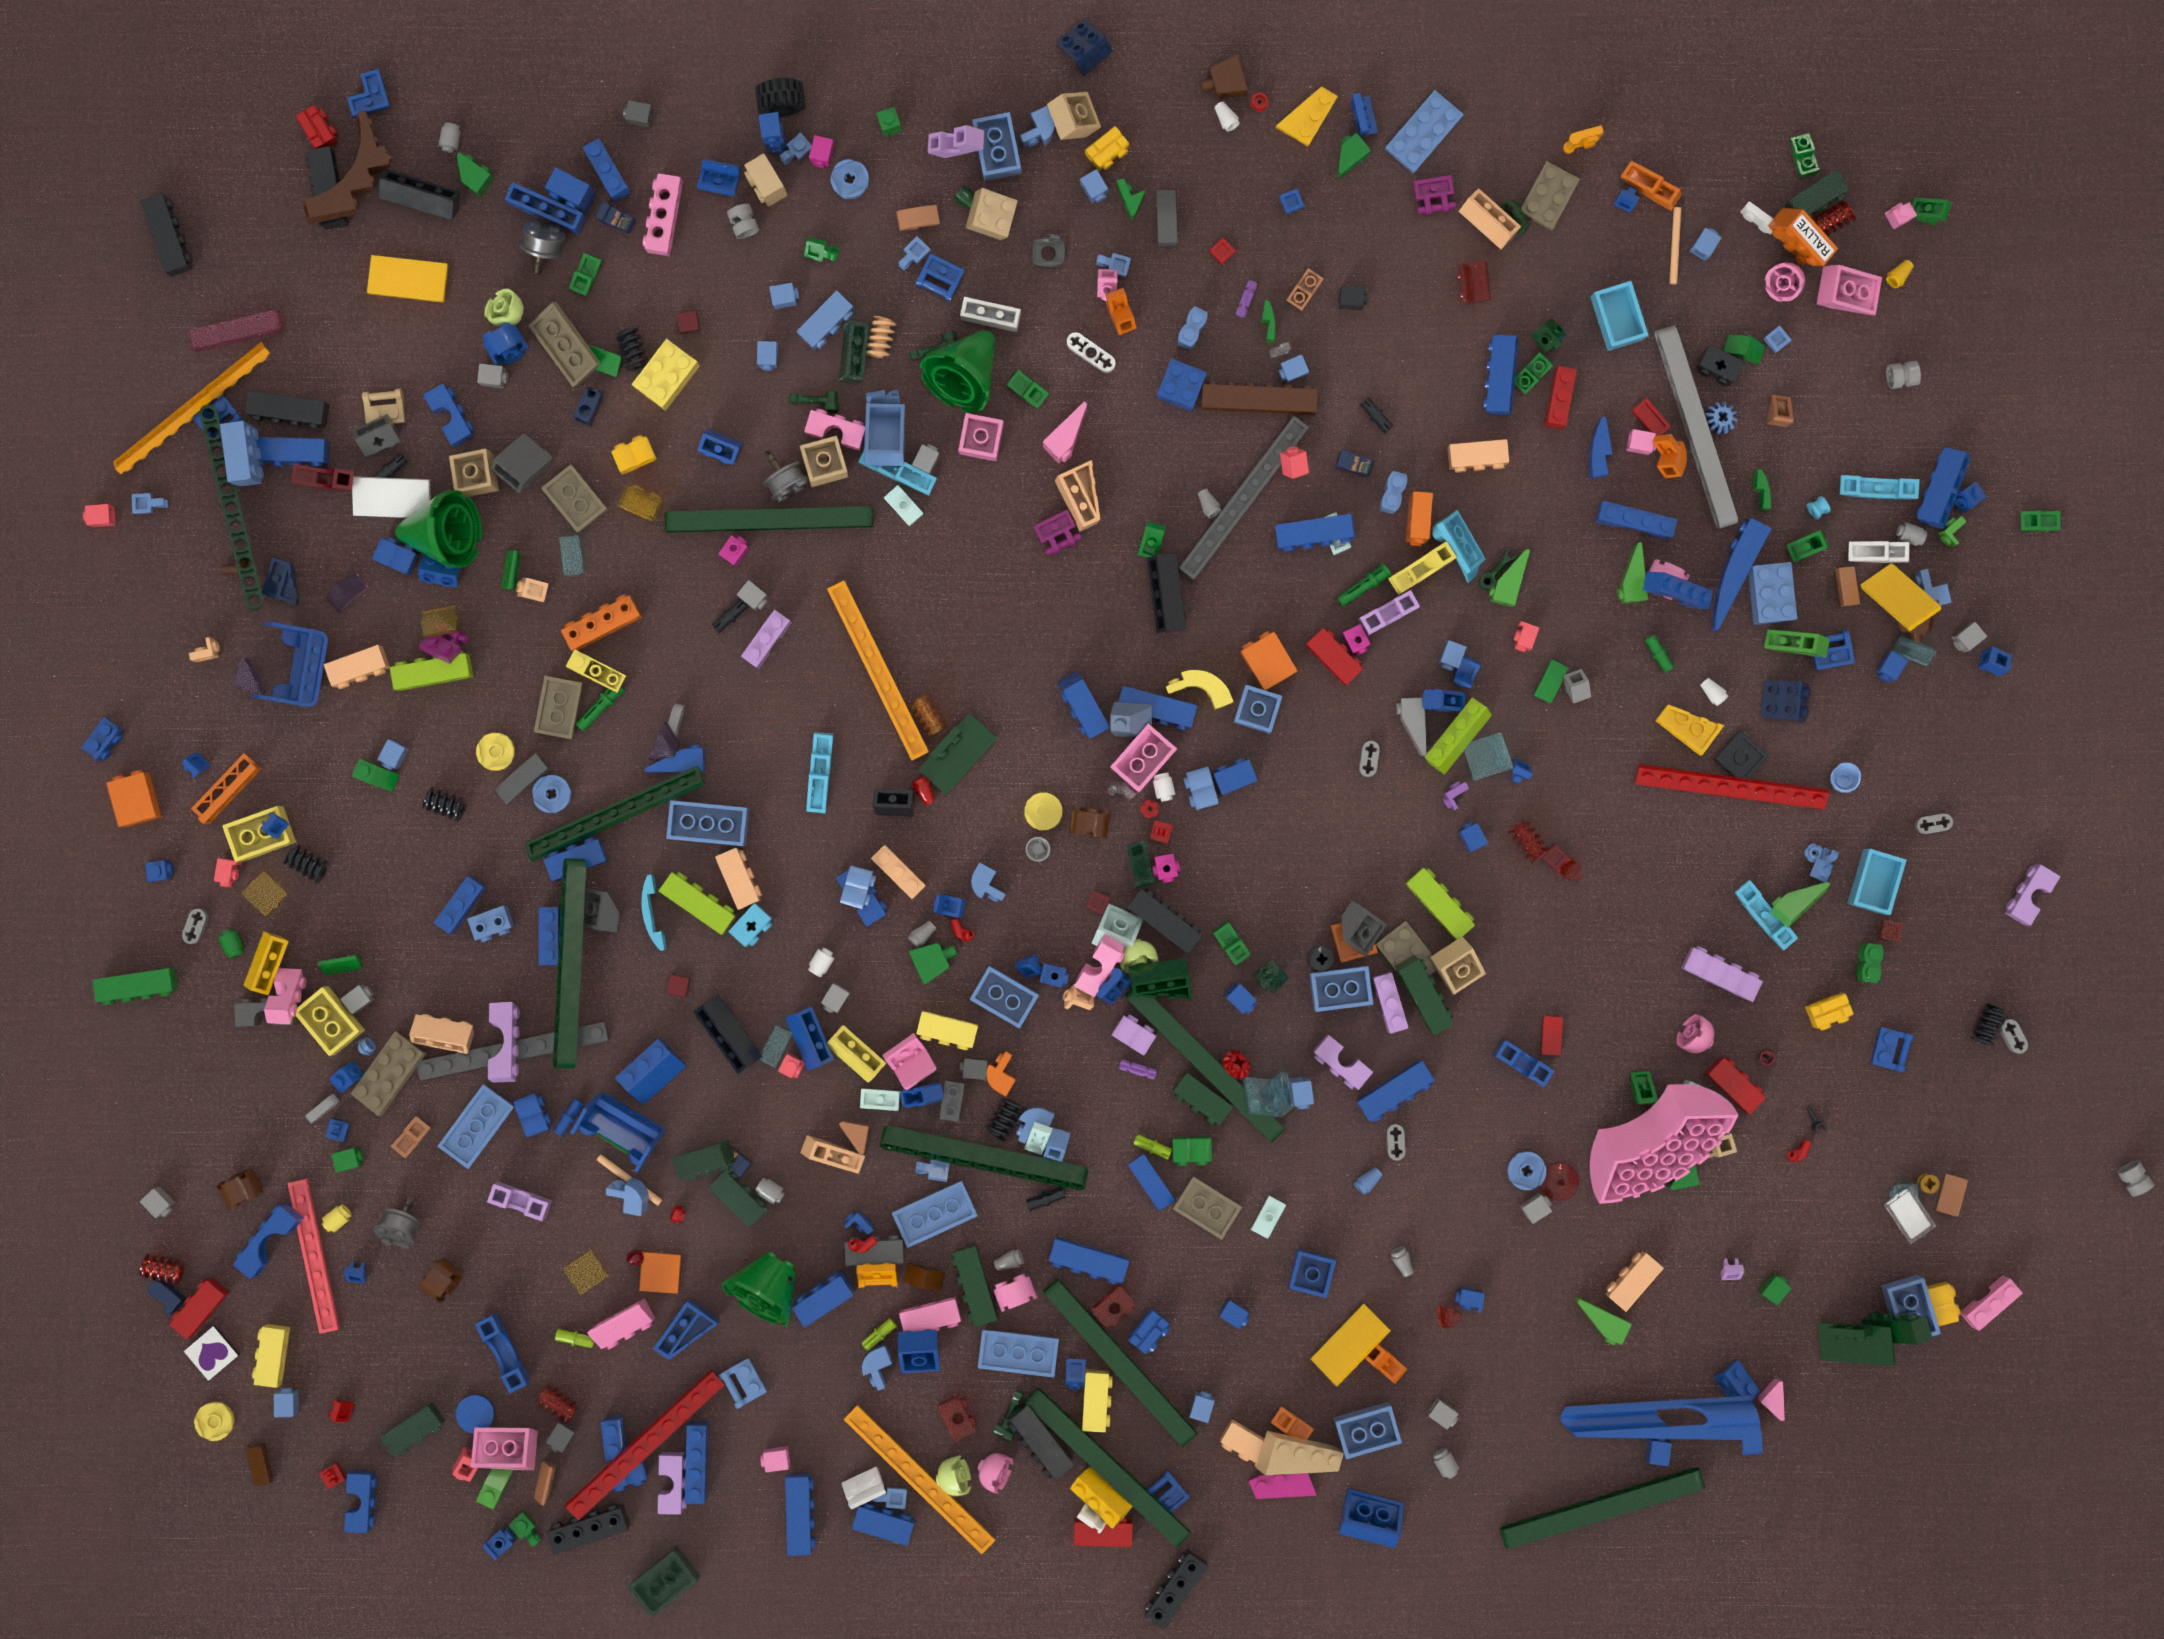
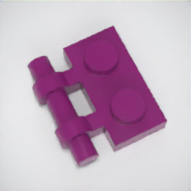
M1451 175L1413 181L1415 200L1424 202V206L1417 207V214L1425 213V215H1429L1432 212H1448L1449 209L1456 208L1455 201L1448 202L1447 199L1448 196L1454 195ZM1440 198L1441 203L1431 204L1430 199Z
M1068 509L1033 526L1041 544L1049 541L1051 545L1044 549L1047 556L1053 553L1057 554L1061 549L1069 545L1073 546L1076 544L1075 542L1082 539L1079 532L1074 535L1070 532L1071 529L1076 528V525ZM1064 533L1066 539L1056 543L1054 538Z
M437 623L434 629L438 631V634L435 635L430 632L419 644V648L421 651L451 664L462 651L459 644L461 642L466 644L469 641V637L459 630H452L446 624L441 625ZM448 636L452 638L450 641L446 640Z

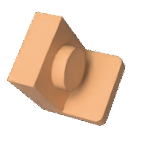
M522 578L517 583V596L544 602L548 583Z
M205 638L207 648L199 647L195 649V652L189 653L190 661L201 662L218 658V652H220L219 643L214 638Z
M1075 984L1064 992V1008L1069 1009L1073 1004L1088 1010L1094 1007V997L1076 988Z

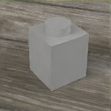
M479 364L477 380L479 385L504 388V384L508 382V372H506L503 366Z
M922 444L912 466L931 475L940 457V453L937 452L938 448L927 444V446Z
M749 580L737 593V596L755 611L763 609L768 602L766 600L768 596Z
M1972 622L1955 634L1952 639L1954 640V646L1959 651L1967 652L1984 640L1987 635L1976 622Z
M1582 669L1564 675L1566 692L1573 704L1591 697L1589 680Z
M833 983L821 1002L824 1005L823 1009L832 1014L834 1011L838 1013L851 992Z
M363 984L358 985L343 996L341 1001L351 1014H357L375 999L373 998V991Z
M160 1186L153 1188L140 1201L155 1218L166 1217L173 1210L171 1207L176 1203Z
M1539 1193L1519 1205L1532 1224L1552 1212L1550 1209L1552 1204L1547 1196L1543 1197Z
M1438 1397L1426 1412L1430 1418L1447 1430L1450 1426L1453 1427L1458 1420L1457 1411Z

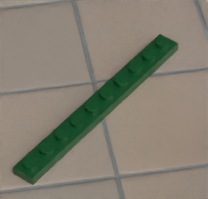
M698 766L693 767L526 842L525 845L529 859L533 862L705 785L701 769Z

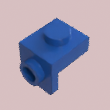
M1975 481L1957 494L1954 504L1960 513H1964L1976 506L1987 496L1977 481Z
M1463 656L1459 669L1454 674L1453 681L1461 688L1467 687L1471 689L1481 662Z
M937 894L933 903V912L962 918L966 900Z
M352 1061L339 1069L329 1080L341 1094L355 1082L359 1081L364 1074L357 1064Z

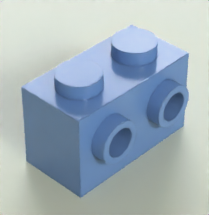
M507 905L467 919L474 940H481V942L493 939L492 935L497 933L500 936L511 932L510 929L515 927Z

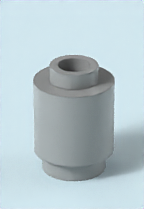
M444 123V127H441L438 146L442 148V151L453 153V151L458 150L461 133L459 131L460 126L453 123Z
M1905 522L1903 525H1899L1896 535L1899 541L1909 542V544L1914 546H1922L1926 540L1927 531H1924L1919 526Z
M763 1178L755 1189L760 1197L771 1204L775 1202L779 1204L785 1194L782 1192L784 1188L769 1178L768 1180Z
M1443 1448L1433 1454V1461L1442 1477L1450 1479L1458 1474L1459 1466L1450 1451Z

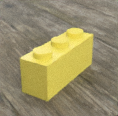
M922 1011L916 1034L920 1035V1039L931 1041V1038L939 1040V1044L949 1046L950 1043L957 1044V1048L968 1051L969 1048H973L978 1024Z
M844 1025L827 1042L830 1050L868 1083L886 1064L885 1061Z
M266 1324L259 1330L258 1340H260L259 1348L255 1352L257 1365L252 1373L254 1385L274 1388L282 1385L290 1327Z
M1086 1369L1082 1431L1106 1432V1427H1110V1415H1107V1407L1111 1408V1396H1108V1388H1112V1376H1109V1371Z

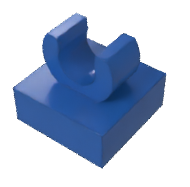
M1629 186L1627 191L1622 189L1613 205L1631 213L1639 200V197L1634 195L1636 189Z
M1298 189L1279 195L1286 215L1304 208Z
M198 752L186 757L182 762L184 771L189 770L192 773V778L208 770L210 764Z
M1516 758L1511 762L1512 781L1519 784L1523 777L1528 780L1531 778L1533 772L1530 765Z
M269 813L270 817L266 822L262 821L263 826L261 829L277 839L289 823L276 814Z
M1032 954L1030 958L1025 956L1023 960L1017 961L1015 968L1026 978L1040 975L1043 969L1038 964L1039 957L1035 954Z
M330 1118L325 1137L345 1142L351 1123Z
M352 1260L350 1267H345L344 1270L346 1281L366 1283L368 1276L365 1271V1263L362 1262L359 1268H355V1261Z

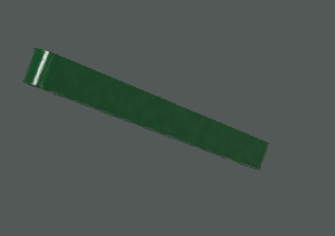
M204 405L200 408L199 415L245 603L249 610L259 611L263 607L264 601L236 486L227 481V474L220 475L217 473L220 467L226 468L224 451L221 456H214L212 454L215 449L223 450L218 413L214 406ZM208 411L214 413V417L211 419H206L203 415ZM211 430L219 432L215 438L209 437L208 433ZM224 486L232 487V492L228 494L223 493L221 490ZM234 504L237 506V510L235 512H228L226 507ZM233 523H240L242 527L240 530L234 531L231 529V525ZM239 541L246 543V547L242 550L235 547ZM248 560L251 562V565L248 568H242L240 562ZM246 579H254L255 585L247 587L244 584ZM252 597H257L260 599V603L253 606L249 604V600Z
M873 507L664 512L665 532L873 527Z
M565 858L563 861L553 1066L555 1069H574L576 1066L586 882L585 859Z
M1132 987L1124 994L1266 1138L1273 1143L1286 1130L1154 998L1133 997Z
M885 1126L883 1128L880 1147L884 1150L1074 1190L1085 1189L1089 1171L1086 1167L894 1126Z
M1058 1278L1043 1290V1293L1182 1447L1197 1435L1195 1429Z
M1036 1387L1025 1399L1024 1403L1178 1548L1191 1534L1190 1530L1086 1431H1082V1428L1047 1394Z
M1690 1468L1500 1527L1499 1530L1504 1547L1507 1549L1688 1495L1703 1490L1706 1487L1700 1468Z

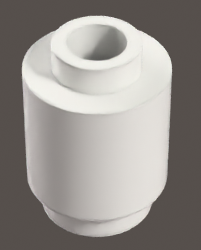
M1169 773L1155 775L1153 785L1157 799L1161 798V802L1172 800L1175 790Z
M824 947L822 950L818 949L809 963L810 967L808 970L822 977L835 959L832 956L833 952Z

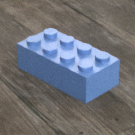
M670 800L666 839L746 846L750 808Z

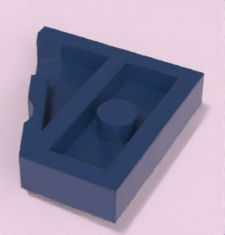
M272 557L262 594L298 605L299 599L293 563Z

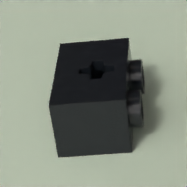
M1709 345L1705 348L1696 369L1700 370L1699 373L1701 375L1711 376L1716 379L1717 383L1726 386L1731 385L1735 381L1744 362ZM1718 363L1720 364V370L1717 369L1718 366L1716 364Z

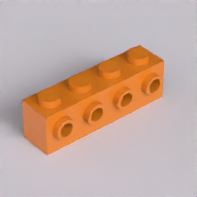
M624 594L616 598L615 603L611 605L609 603L604 604L598 608L599 611L593 614L592 612L581 616L582 620L576 623L571 621L565 624V628L561 632L570 650L578 651L642 618L633 598L630 595L626 596Z

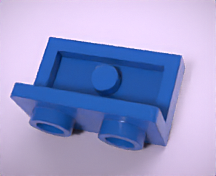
M702 159V170L697 182V189L735 196L740 181V167Z
M423 554L418 568L421 581L441 584L446 587L458 586V575L461 568L447 567Z
M1739 1360L1733 1361L1723 1372L1714 1375L1719 1387L1722 1388L1727 1397L1749 1396L1752 1401L1760 1392Z

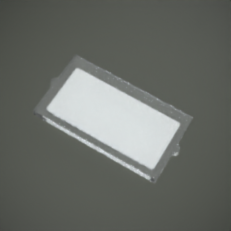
M1910 1186L1884 1204L1910 1245L1919 1238L1925 1237L1926 1233L1936 1227Z

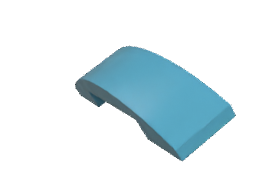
M1841 475L1839 495L1876 499H1918L1920 479H1880Z
M650 874L647 875L643 886L642 914L649 936L658 949L663 951L667 950L664 931L656 932L650 894L657 893L655 876Z
M1750 880L1735 891L1736 896L1746 910L1782 950H1785L1798 939L1790 927L1787 928L1771 914L1772 908Z

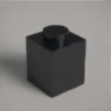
M1341 286L1339 309L1362 310L1363 305H1367V293H1364L1365 287Z

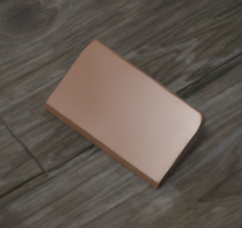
M1855 567L1835 569L1840 607L1859 605L1860 599Z
M1945 1173L1936 1211L1958 1217L1968 1180Z
M542 1461L534 1495L535 1500L541 1505H545L549 1501L556 1463Z

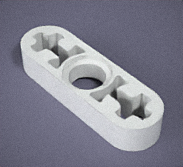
M1075 332L1068 336L1067 346L1071 351L1103 373H1110L1114 370L1115 359L1080 333ZM1072 338H1079V343L1083 346L1084 343H1087L1082 352L1079 351L1081 350L1079 345L1072 346ZM1088 348L1096 350L1097 354L1094 358L1086 356L1085 352ZM1100 353L1103 354L1101 359L1104 361L1110 360L1111 367L1103 368V362L1100 360L1098 363L1095 362L1099 358Z

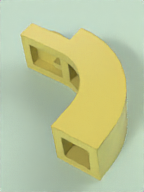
M1446 541L1413 564L1390 577L1389 581L1399 595L1457 557Z
M1189 670L1181 672L1182 681H1179V678L1168 682L1169 685L1165 687L1168 695L1188 687L1200 688L1209 695L1214 710L1233 703L1226 685L1218 677L1206 671Z

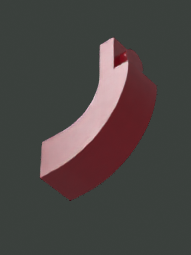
M293 464L291 484L329 491L351 492L354 471L338 468L321 469Z

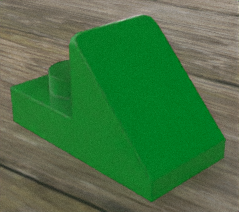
M1123 178L1117 181L1116 186L1132 221L1135 219L1143 201L1145 190L1131 196L1133 193L1129 182L1126 183Z
M1915 197L1912 207L1917 216L1914 218L1931 225H1936L1937 221L1946 220L1952 203L1949 200Z
M1147 521L1138 555L1150 557L1158 554L1165 526Z
M1822 530L1786 545L1793 562L1829 548Z

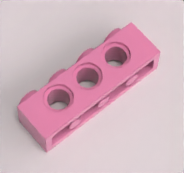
M658 173L657 179L653 180L654 198H650L649 209H651V215L646 220L648 232L643 237V246L647 253L670 257L683 186L681 177ZM665 192L670 193V196H669L668 199H666V200H662V199H661V195H662L663 193H665ZM666 211L667 214L664 218L660 219L657 217L659 212ZM657 230H663L661 237L654 236Z

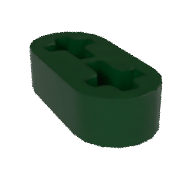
M1514 200L1505 201L1501 205V209L1512 219H1516L1518 223L1522 222L1523 224L1521 230L1519 229L1515 235L1524 234L1528 230L1529 224L1520 205ZM1508 205L1514 207L1512 213L1507 212Z

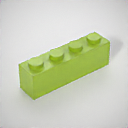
M463 651L458 654L451 664L433 656L431 660L418 658L414 659V663L407 664L406 661L395 663L394 667H390L393 689L396 691L473 677L470 655L463 653Z
M1472 697L1427 753L1425 759L1428 763L1445 775L1492 716L1488 708Z
M1421 868L1405 882L1406 886L1455 940L1463 937L1475 926L1472 922L1474 918L1467 911L1464 913L1459 908L1461 904L1455 897L1452 899L1447 894L1448 889L1442 883L1438 884L1434 880L1436 876L1429 868L1427 870Z
M678 871L677 874L671 872L659 892L719 934L724 935L737 917L734 914L735 910L727 904L725 906L719 904V899L711 893L706 895L702 892L704 888L697 883L691 884L686 881L688 877Z

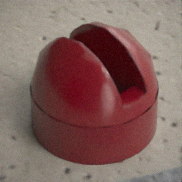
M1765 1049L1760 1052L1759 1060L1763 1065L1769 1066L1774 1063L1775 1055L1771 1050ZM1763 1054H1767L1771 1057V1059L1769 1060L1768 1058L1763 1056Z
M633 1250L627 1254L626 1260L632 1266H639L643 1263L644 1256L640 1250Z

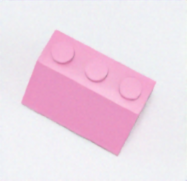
M1147 724L1110 768L1139 793L1177 748L1151 725Z
M644 1298L594 1325L587 1333L601 1349L605 1347L611 1349L619 1344L618 1340L624 1337L627 1340L636 1335L634 1331L640 1328L643 1331L651 1327V1322L655 1320V1316Z

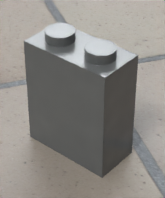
M523 433L493 459L491 470L518 493H521L550 468L553 457L548 451L543 450L532 438Z

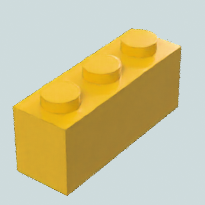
M263 931L243 986L251 991L269 995L289 941L282 936Z
M1091 1466L1075 1480L1070 1488L1112 1529L1125 1518L1133 1507Z

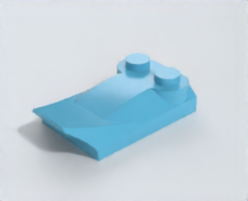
M1456 510L1433 526L1432 535L1440 542L1445 543L1447 541L1457 557L1456 560L1467 583H1469L1477 576L1479 566L1486 558L1459 511Z

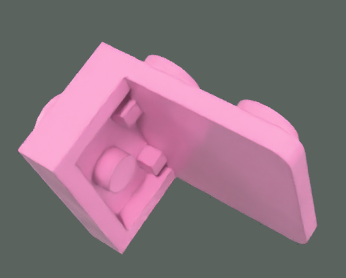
M914 1033L882 1055L894 1070L905 1090L910 1089L936 1070V1065L928 1051Z

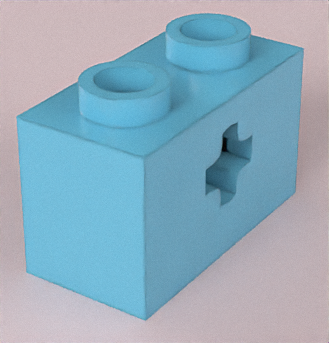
M754 903L728 932L743 946H753L760 939L758 937L762 930L766 932L772 926L770 921L773 918L757 903ZM755 922L756 930H749L750 925L748 923Z

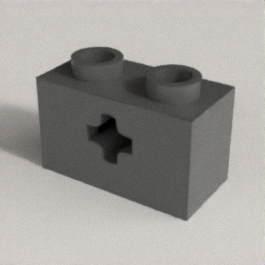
M388 414L353 429L354 440L365 457L375 455L380 450L392 447L400 442L399 432Z
M945 1080L944 1098L942 1099L939 1119L959 1122L965 1082Z

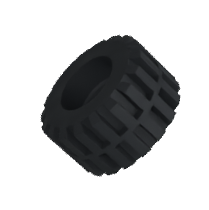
M776 78L764 81L755 88L757 107L760 114L778 112L779 117L789 116L804 110L806 107L803 83L799 80Z

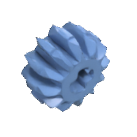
M1718 402L1714 403V407L1710 406L1708 408L1709 413L1705 414V417L1709 419L1707 424H1711L1709 430L1713 431L1716 428V434L1718 435L1721 431L1727 434L1728 429L1733 430L1735 428L1733 423L1738 422V419L1733 417L1737 414V411L1732 412L1733 405L1726 407V402H1722L1721 405ZM1720 415L1724 416L1723 421H1719Z

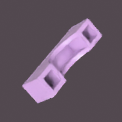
M513 1002L489 1003V1022L493 1026L500 1028L504 1036L501 1051L495 1057L488 1060V1079L493 1083L515 1082L516 1076L519 1074V1067L516 1064V1057L519 1056V1047L516 1045V1038H519L517 1019L520 1017V1011Z

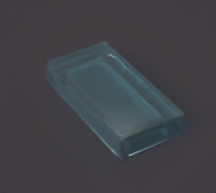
M579 536L560 537L559 542L564 576L584 574Z
M1903 636L1899 637L1891 650L1904 658L1925 666L1930 663L1936 654V649Z
M775 1025L759 1060L776 1068L792 1037V1033Z

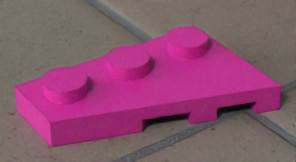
M1308 1473L1260 1474L1248 1479L1256 1499L1317 1496Z

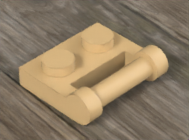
M401 388L388 392L362 393L366 423L386 414L389 415L393 424L406 423L404 398ZM396 398L397 403L379 406L371 405V401Z

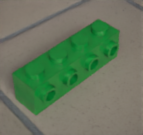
M175 968L92 980L95 1002H103V1005L115 1004L117 999H122V1003L134 1001V997L141 996V1000L153 998V994L160 993V997L172 995V991L178 990Z

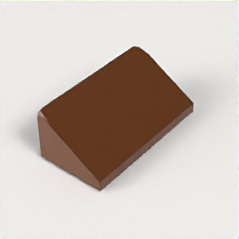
M265 1443L245 1448L254 1486L273 1482Z

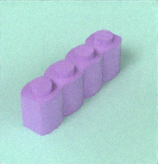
M1700 946L1690 948L1681 966L1682 969L1747 1001H1754L1763 981L1759 980V975L1751 971L1747 974L1741 971L1742 967L1735 963L1728 965L1724 962L1725 959L1716 954L1712 957L1707 954L1708 950Z

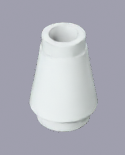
M1220 102L1215 106L1222 128L1228 132L1234 130L1240 123L1238 121L1239 117L1224 102Z
M1710 678L1700 685L1711 703L1719 706L1729 697L1726 694L1727 691Z

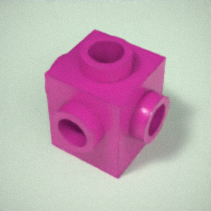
M1174 854L1154 857L1155 865L1152 866L1154 877L1158 876V880L1163 879V883L1175 881L1174 877L1178 876L1177 872H1181L1179 861L1174 859ZM1165 865H1168L1170 868L1168 872L1163 871Z

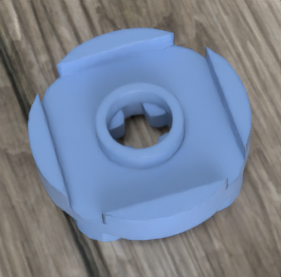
M847 159L835 165L831 176V184L834 191L843 199H855L863 195L868 189L869 175L863 164ZM847 175L855 177L852 184L845 182Z
M548 775L541 777L533 786L534 803L544 812L558 813L569 805L572 789L569 783L560 776ZM555 789L556 798L552 797L549 799L548 790L552 791Z
M1530 1151L1516 1153L1510 1159L1507 1166L1508 1179L1514 1186L1522 1190H1532L1540 1186L1546 1177L1547 1170L1540 1156ZM1526 1165H1529V1169L1532 1170L1531 1174L1528 1173L1527 1176H1524L1522 1168H1525Z

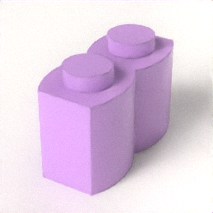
M1130 1014L1127 1017L1123 1015L1111 1035L1140 1054L1145 1055L1156 1038V1035L1153 1034L1155 1030L1146 1024L1144 1027L1137 1024L1138 1019Z

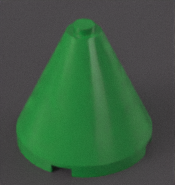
M980 330L931 351L924 357L920 363V368L923 369L921 378L936 398L951 408L954 404L963 407L961 412L966 413L979 412L986 406L990 399L995 352L993 333L988 330Z
M447 490L438 494L399 523L395 534L402 543L450 568H463L471 564L479 552L475 548L477 541L482 540L480 516L470 497H464L462 495L463 492L459 490Z

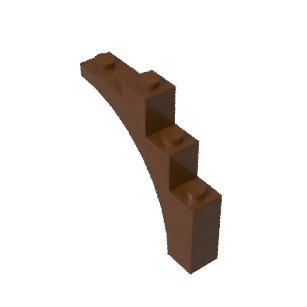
M366 111L358 112L356 117L359 132V149L352 168L333 188L320 195L304 199L303 209L308 224L353 216L356 208H358L355 196L371 193L375 185L371 173L386 171L392 162L390 153L386 152L385 146L377 147L378 139L372 133V120L370 117H367Z

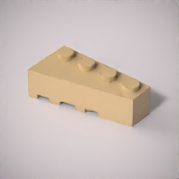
M1267 1431L1256 1468L1264 1475L1338 1472L1344 1452L1333 1445Z

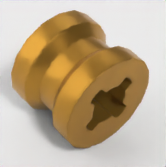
M1922 1173L1916 1179L1917 1188L1925 1193H1935L1940 1185L1938 1178L1929 1173Z

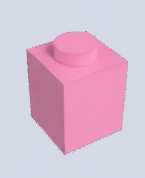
M1631 430L1628 436L1626 451L1649 455L1656 449V446L1653 444L1656 433Z
M788 1446L765 1449L760 1457L761 1466L765 1467V1472L787 1470L790 1467Z

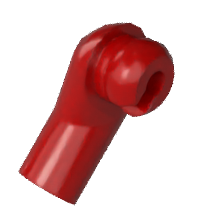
M959 918L950 921L956 938L965 942H969L974 938V932L963 928Z

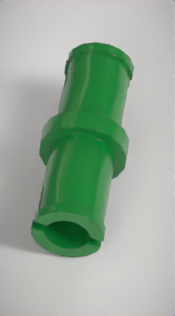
M1656 634L1644 640L1653 653L1652 657L1656 658L1664 673L1675 667L1666 654V648L1662 647Z

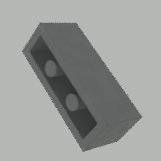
M873 1235L878 1243L866 1253L853 1252L848 1247V1242L851 1239L862 1241L866 1239H861L860 1236L849 1237V1240L845 1241L846 1266L883 1263L900 1264L905 1261L904 1239L899 1238V1235H888V1238L880 1239L879 1235Z

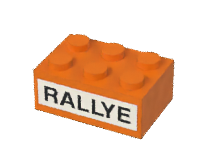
M1782 208L1768 225L1772 230V235L1784 243V248L1792 252L1795 260L1801 265L1824 266L1838 249L1803 209Z

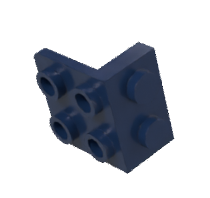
M1085 19L1076 24L1056 43L1064 53L1073 59L1083 76L1113 52L1106 37Z
M1766 680L1764 682L1761 716L1769 719L1805 722L1809 715V707L1807 706V700L1811 695L1809 684L1799 681Z

